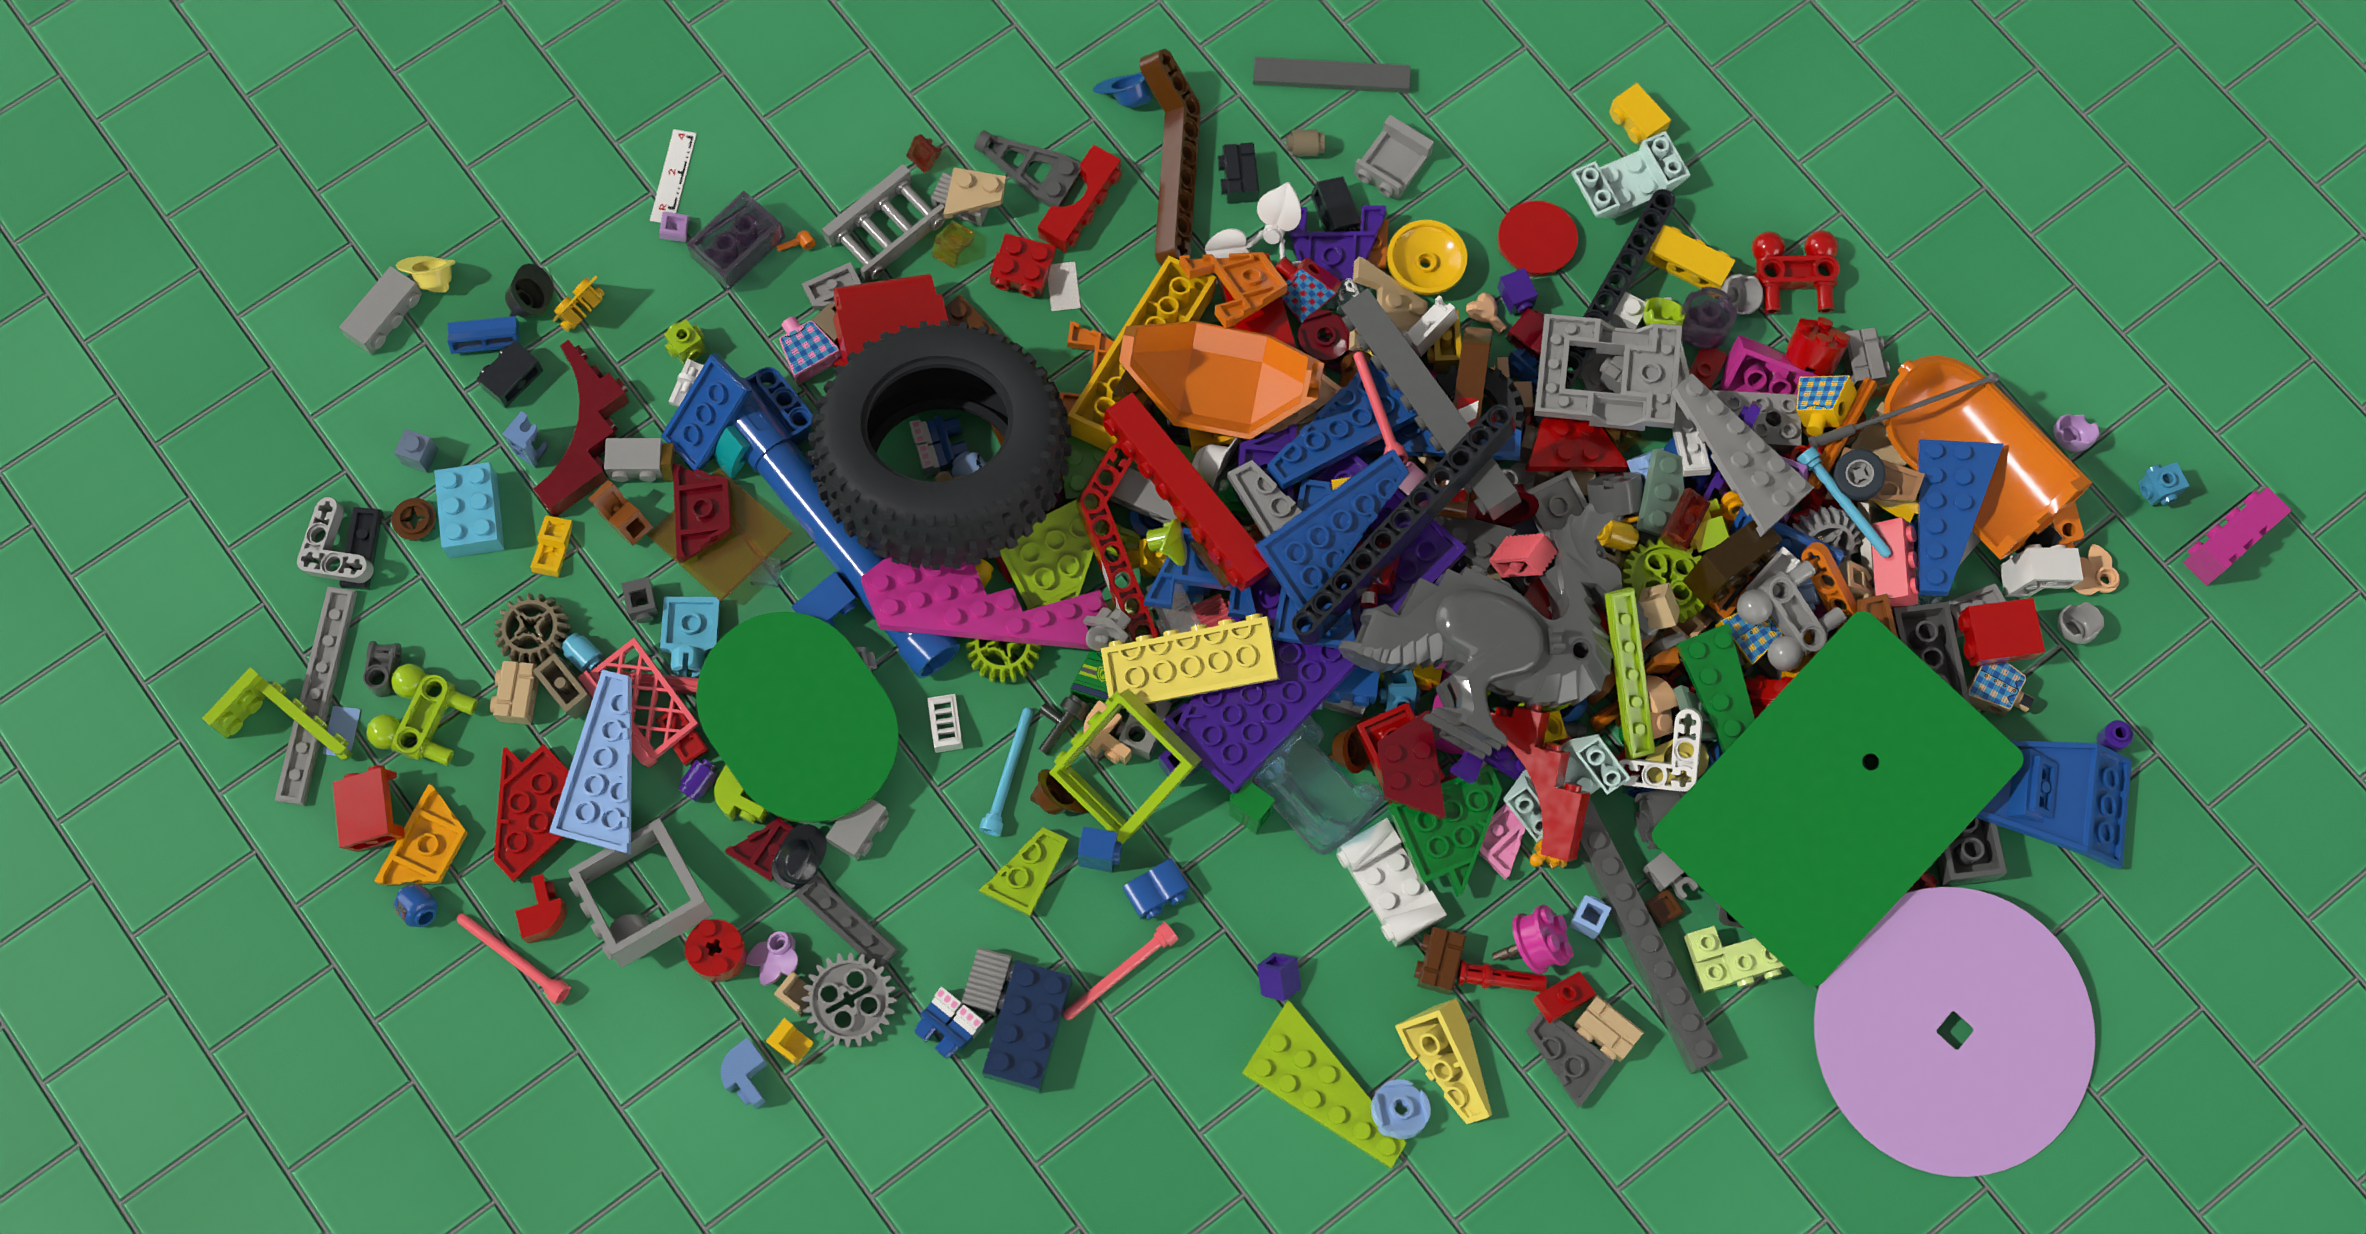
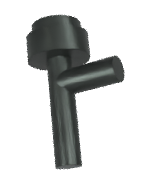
M1072 693L1069 697L1065 696L1059 705L1066 710L1063 715L1046 703L1039 710L1041 714L1056 724L1038 748L1046 755L1049 754L1075 717L1083 721L1088 714L1086 710L1089 708V705Z

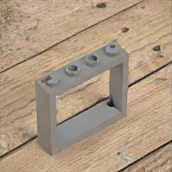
M660 818L631 834V855L606 848L568 870L573 879L569 883L572 891L577 898L581 896L584 902L580 903V907L588 919L592 917L595 922L590 925L599 940L603 938L606 943L601 946L609 960L614 958L621 968L714 915ZM660 842L691 901L617 943L587 884Z

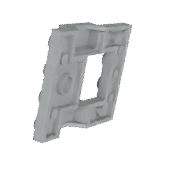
M1545 314L1534 416L1589 421V426L1644 431L1645 426L1673 428L1676 400L1671 393L1678 384L1682 326L1653 323L1639 329L1613 327L1598 318ZM1569 345L1596 348V353L1622 355L1623 367L1620 394L1565 389Z

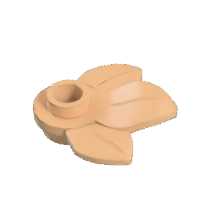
M2092 544L2088 557H2080L2084 580L2072 586V589L2082 595H2092L2098 591L2110 593L2119 585V574L2112 568V558L2109 553L2102 547ZM2100 577L2107 578L2108 584L2103 583Z

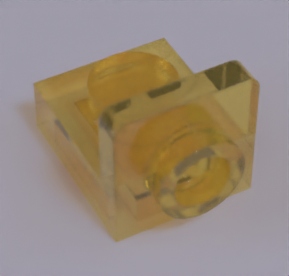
M952 220L936 236L932 256L953 268L957 265L959 254L973 241L975 233Z

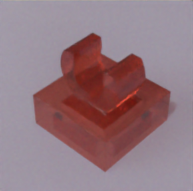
M920 134L913 138L906 156L925 173L932 169L942 149L936 148L932 144V139H926Z

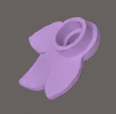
M778 931L773 933L768 938V941L758 943L749 952L745 963L751 966H760V983L763 986L776 982L782 973L789 975L792 971L796 970L798 956L794 952L795 939L787 932Z

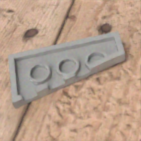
M1253 460L1227 473L1229 481L1264 538L1302 512L1296 506V503L1289 496H1286Z

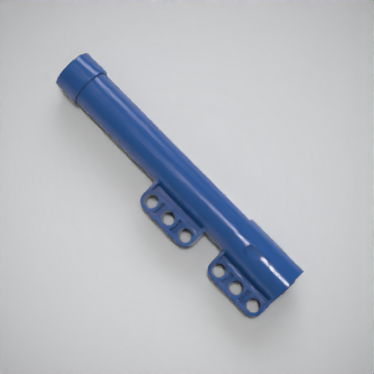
M765 367L746 378L742 377L753 390L730 426L734 425L750 444L743 456L755 472L761 474L875 618L861 583V578L885 558L874 554L873 547H870L868 550L862 547L857 542V535L850 538L845 533L843 521L837 524L832 518L829 509L820 500L817 482L813 483L811 471L815 470V465L809 464V459L797 446L807 440L809 433H812L811 420L813 415L775 368ZM769 382V383H772L773 385H772V386H766V385H764L763 383ZM781 402H786V403H788L789 405H788V406H782V405H780L779 403H781ZM802 422V423H804L805 425H804V426H798V425H796V424H794V423ZM884 630L898 647L900 656L915 675L921 679L934 674L944 667L960 649V644L953 636Z

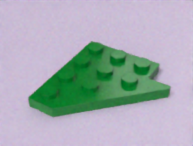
M1491 764L1480 769L1477 781L1469 784L1457 777L1441 784L1445 819H1437L1434 815L1420 810L1418 812L1409 809L1403 804L1390 803L1387 806L1421 885L1447 875L1456 897L1463 894L1502 793V788Z

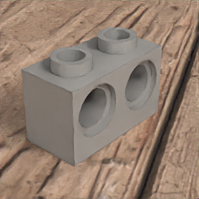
M1168 701L1145 704L1147 707H1152L1156 711L1155 714L1163 722L1165 717L1172 711V703ZM1131 713L1126 723L1121 722L1115 736L1119 738L1118 741L1130 748L1133 754L1150 760L1158 742V739ZM1133 732H1141L1145 737L1140 742H1134L1129 736Z

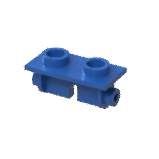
M1517 348L1515 351H1511L1508 357L1509 373L1521 382L1531 381L1532 393L1536 395L1539 369L1536 371L1534 367L1539 361L1530 355L1527 350Z

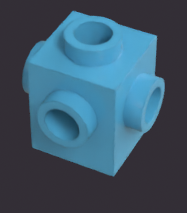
M2177 462L2164 467L2158 464L2145 471L2146 475L2138 482L2142 496L2148 500L2151 506L2160 502L2163 506L2177 500V496L2189 487Z
M1392 670L1384 672L1383 687L1378 688V700L1380 704H1384L1386 712L1408 702L1414 713L1415 702L1420 700L1419 686L1416 685L1412 670H1401L1393 673Z

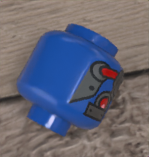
M419 884L403 887L397 893L393 908L406 925L410 927H424L434 920L438 904L430 892Z

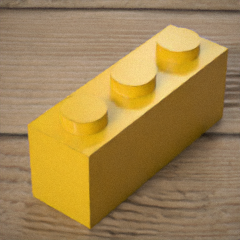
M1663 225L1645 261L1717 297L1736 260L1730 258L1723 251H1716L1708 247L1699 239H1692L1684 235L1675 227Z

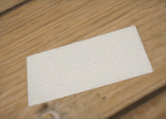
M1075 262L1052 264L1048 276L1051 311L1081 308Z

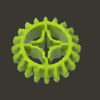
M968 638L971 642L965 644L966 650L971 651L967 654L968 661H974L972 669H980L979 675L982 678L990 673L989 680L992 683L996 680L997 676L1000 677L1001 684H1005L1006 677L1009 676L1011 681L1015 683L1017 681V673L1025 678L1027 674L1024 668L1033 670L1035 667L1032 661H1038L1040 658L1039 654L1035 651L1041 650V645L1003 641L1007 646V656H1005L1004 650H1001L1000 641L992 640L986 643L985 647L981 648L984 639ZM1026 645L1023 655L1013 663L1012 655L1014 652L1021 650L1020 647ZM985 658H999L1003 661L1004 665L993 664Z

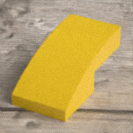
M545 515L537 537L539 544L530 566L533 573L559 577L570 540L572 520Z

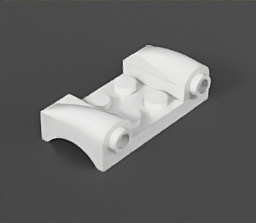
M1385 818L1338 845L1336 856L1343 868H1348L1381 922V930L1385 938L1389 942L1392 941L1395 947H1398L1422 930L1444 920L1447 914L1432 890L1429 891L1426 884L1421 885L1410 858L1401 845L1402 841L1389 820Z

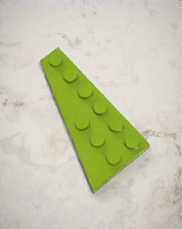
M1288 1000L1245 1067L1242 1075L1391 1169L1405 1147L1406 1141L1391 1136H1384L1379 1132L1378 1126L1375 1124L1371 1114L1372 1100Z

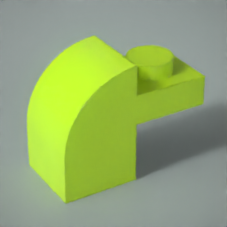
M725 765L714 788V795L719 808L731 821L740 812L738 816L751 824H754L755 821L763 824L769 814L756 803L746 799L748 794L741 787L727 765Z

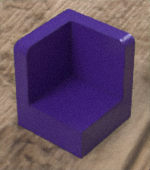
M1273 953L1257 965L1262 996L1286 1001L1301 989L1297 958Z

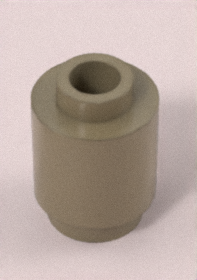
M1317 129L1292 130L1291 135L1286 137V149L1291 151L1292 156H1318V153H1324L1325 150L1324 132H1318Z

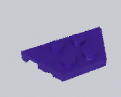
M1291 424L1286 429L1275 433L1273 431L1262 435L1259 439H1250L1240 443L1238 467L1253 460L1276 483L1267 471V465L1288 443H1291L1296 438L1297 424ZM1277 484V487L1293 500L1294 485L1282 490ZM1236 494V499L1242 502L1239 495Z

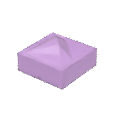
M663 211L659 238L686 242L689 215Z

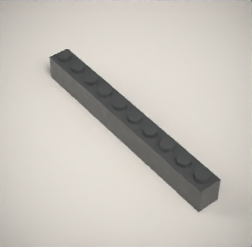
M1367 288L1341 306L1345 314L1342 321L1350 332L1355 330L1359 336L1356 340L1364 352L1369 349L1374 355L1370 359L1377 370L1380 372L1384 369L1388 376L1385 377V380L1393 392L1398 389L1403 395L1399 399L1406 410L1409 412L1413 409L1417 416L1414 420L1422 432L1428 430L1432 435L1429 441L1437 452L1442 450L1447 455L1471 428ZM1478 441L1476 445H1483V444L1481 443V441ZM1492 457L1463 487L1467 494L1474 493L1477 497L1474 503L1482 515L1488 513L1493 521L1522 502L1517 490ZM1461 460L1460 462H1458L1457 466H1463L1467 464L1469 460Z
M1589 798L1578 854L1600 898L1607 906L1611 907L1609 915L1689 1073L1692 1074L1717 1062L1722 1058V1055Z

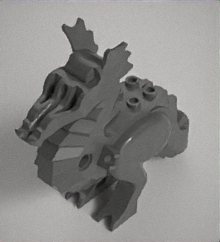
M1588 503L1581 515H1570L1567 518L1564 528L1552 529L1550 531L1549 539L1557 550V555H1554V559H1551V563H1548L1549 567H1546V571L1539 578L1547 590L1552 610V620L1544 618L1525 596L1513 590L1508 582L1500 579L1496 581L1488 577L1487 572L1478 566H1472L1471 569L1465 567L1459 573L1447 569L1444 574L1438 577L1435 584L1419 578L1416 584L1413 583L1397 613L1387 604L1364 610L1360 618L1362 625L1356 641H1342L1338 650L1344 658L1353 664L1376 673L1390 670L1396 673L1404 669L1410 671L1420 665L1424 669L1433 664L1434 668H1444L1446 672L1451 673L1446 680L1436 686L1443 707H1436L1432 710L1431 714H1426L1422 720L1440 729L1439 735L1443 739L1483 760L1485 754L1491 755V747L1499 751L1501 745L1506 746L1507 744L1506 735L1497 729L1493 723L1487 704L1486 690L1507 696L1509 700L1527 703V707L1549 705L1550 708H1554L1567 703L1574 706L1588 695L1594 696L1599 693L1605 677L1610 675L1611 660L1615 657L1609 644L1610 636L1600 625L1602 620L1594 607L1606 614L1605 619L1608 621L1604 593L1623 589L1620 569L1605 559L1606 551L1600 542L1596 540L1604 526L1613 519L1614 513L1599 514L1594 509L1593 504ZM1636 600L1641 640H1647L1656 634L1657 628L1651 629L1648 626V618L1644 616V609Z

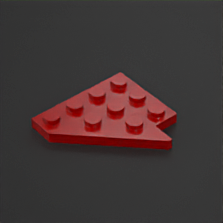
M544 744L523 762L507 746L503 748L493 861L514 883L565 838L549 833L569 770Z

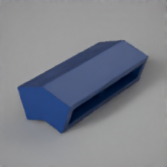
M516 316L448 323L447 341L450 352L455 354L503 349L505 346H510L514 341L519 344V320Z

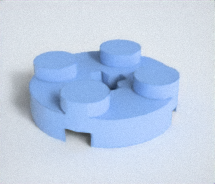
M1402 1079L1386 1082L1373 1096L1371 1114L1382 1135L1397 1139L1412 1138L1419 1134L1428 1122L1431 1113L1429 1100L1422 1090L1419 1092L1417 1088L1412 1086L1413 1083ZM1397 1103H1400L1402 1108H1407V1112L1400 1115L1394 1108L1397 1106Z

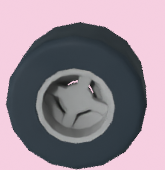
M1865 449L1851 450L1842 455L1836 463L1834 471L1835 484L1840 492L1855 501L1868 500L1877 495L1883 487L1886 476L1885 467L1880 457L1872 451Z

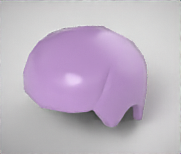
M2083 414L2060 416L2053 427V434L2058 444L2072 453L2085 451L2093 445L2100 435L2098 424H2089Z

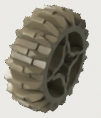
M528 593L527 600H523L521 596L517 595V604L514 605L512 602L507 601L509 610H500L499 613L503 619L495 620V624L499 628L493 630V634L498 638L495 642L497 647L502 648L500 652L504 657L509 656L511 662L519 660V663L530 662L538 665V660H541L543 663L556 650L563 651L561 642H564L569 637L566 632L571 630V626L566 623L569 617L566 613H562L563 607L560 604L555 605L556 602L553 598L550 597L546 600L543 594H539L535 600L533 594ZM532 612H542V613H543V614H540V613H539L538 615H536V616H534V617H528V616H526V614L532 613ZM519 621V629L514 633L515 636L512 638V629L515 623ZM553 622L552 633L549 639L546 640L545 633ZM527 623L531 628L534 627L539 637H536L534 633L530 634L525 624ZM530 644L539 645V647L533 649L521 648L522 646L526 647Z

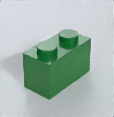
M1249 780L1235 794L1231 793L1229 796V815L1254 834H1257L1272 815L1275 799Z

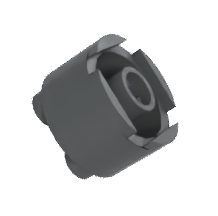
M1623 472L1624 476L1609 474L1589 480V483H1586L1589 503L1593 504L1594 509L1599 514L1614 513L1612 520L1616 521L1624 520V515L1627 514L1631 516L1639 515L1644 492L1641 473Z
M1660 789L1636 795L1634 804L1639 803V811L1634 812L1635 823L1642 842L1648 841V849L1658 848L1653 842L1652 831L1660 820L1685 795L1683 791Z

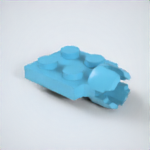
M664 597L660 649L661 652L671 653V669L675 675L687 677L688 669L692 670V677L700 675L705 657L719 640L720 597Z

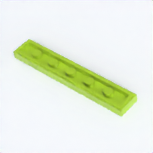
M1628 587L1604 594L1611 648L1615 657L1613 658L1625 755L1627 759L1633 760L1654 754L1655 745L1635 590Z

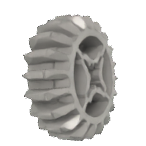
M1820 506L1817 512L1810 509L1807 517L1800 515L1801 521L1799 523H1792L1794 529L1844 551L1845 553L1840 563L1847 560L1853 561L1851 554L1859 552L1856 546L1861 542L1858 536L1860 533L1859 528L1844 510H1837L1832 506L1828 509Z

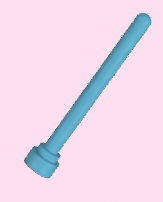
M1813 446L1803 452L1797 458L1798 463L1806 465L1808 471L1814 472L1883 558H1888L1891 555L1890 548L1852 501L1840 492L1835 484V480L1821 464L1822 460L1819 451Z
M1026 707L1022 711L991 811L986 814V817L982 818L979 826L981 832L991 836L999 837L1004 826L1002 823L1003 818L1000 816L1033 716V710L1030 707Z

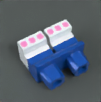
M938 415L933 420L925 422L920 420L909 422L925 478L952 469V462L961 453L968 451L965 441L950 444L949 441L950 437L962 434L958 418L943 420L942 415Z
M941 986L928 1007L920 1013L922 1019L914 1032L926 1043L936 1031L939 1032L944 1038L935 1047V1050L945 1059H949L958 1049L963 1051L984 1028L985 1023L965 1005L962 1006L958 999Z

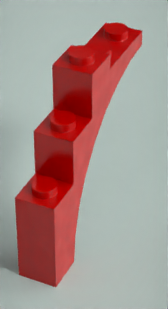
M1527 703L1524 706L1514 707V712L1512 709L1505 707H1496V710L1489 709L1494 725L1506 735L1507 745L1523 763L1535 786L1542 813L1543 837L1541 855L1567 862L1577 859L1590 792L1581 790L1582 785L1565 782L1564 785L1570 752L1561 750L1562 745L1545 742L1544 745L1550 712L1541 710L1542 706L1527 707Z

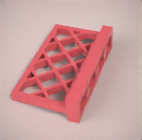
M632 638L592 671L588 672L586 670L578 676V679L593 698L602 669L606 670L609 667L618 668L617 673L623 674V669L637 670L635 683L632 685V689H634L632 696V752L642 765L651 768L658 762V757L700 724L638 640ZM635 648L639 653L638 665H625L626 654ZM644 661L646 662V664H647L649 667L643 666ZM642 671L654 673L653 687L640 686ZM661 683L664 688H659V684ZM639 690L653 691L650 707L637 705ZM658 692L669 693L671 696L669 709L656 707ZM676 704L678 705L680 710L675 709ZM636 709L649 711L647 726H640L634 722ZM655 711L668 713L666 728L653 727ZM674 713L684 714L690 722L681 730L672 729ZM641 730H646V735ZM652 731L665 732L664 743L657 749H654L650 743Z

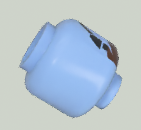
M965 451L952 462L951 474L953 478L966 476L980 469L987 462L979 453Z

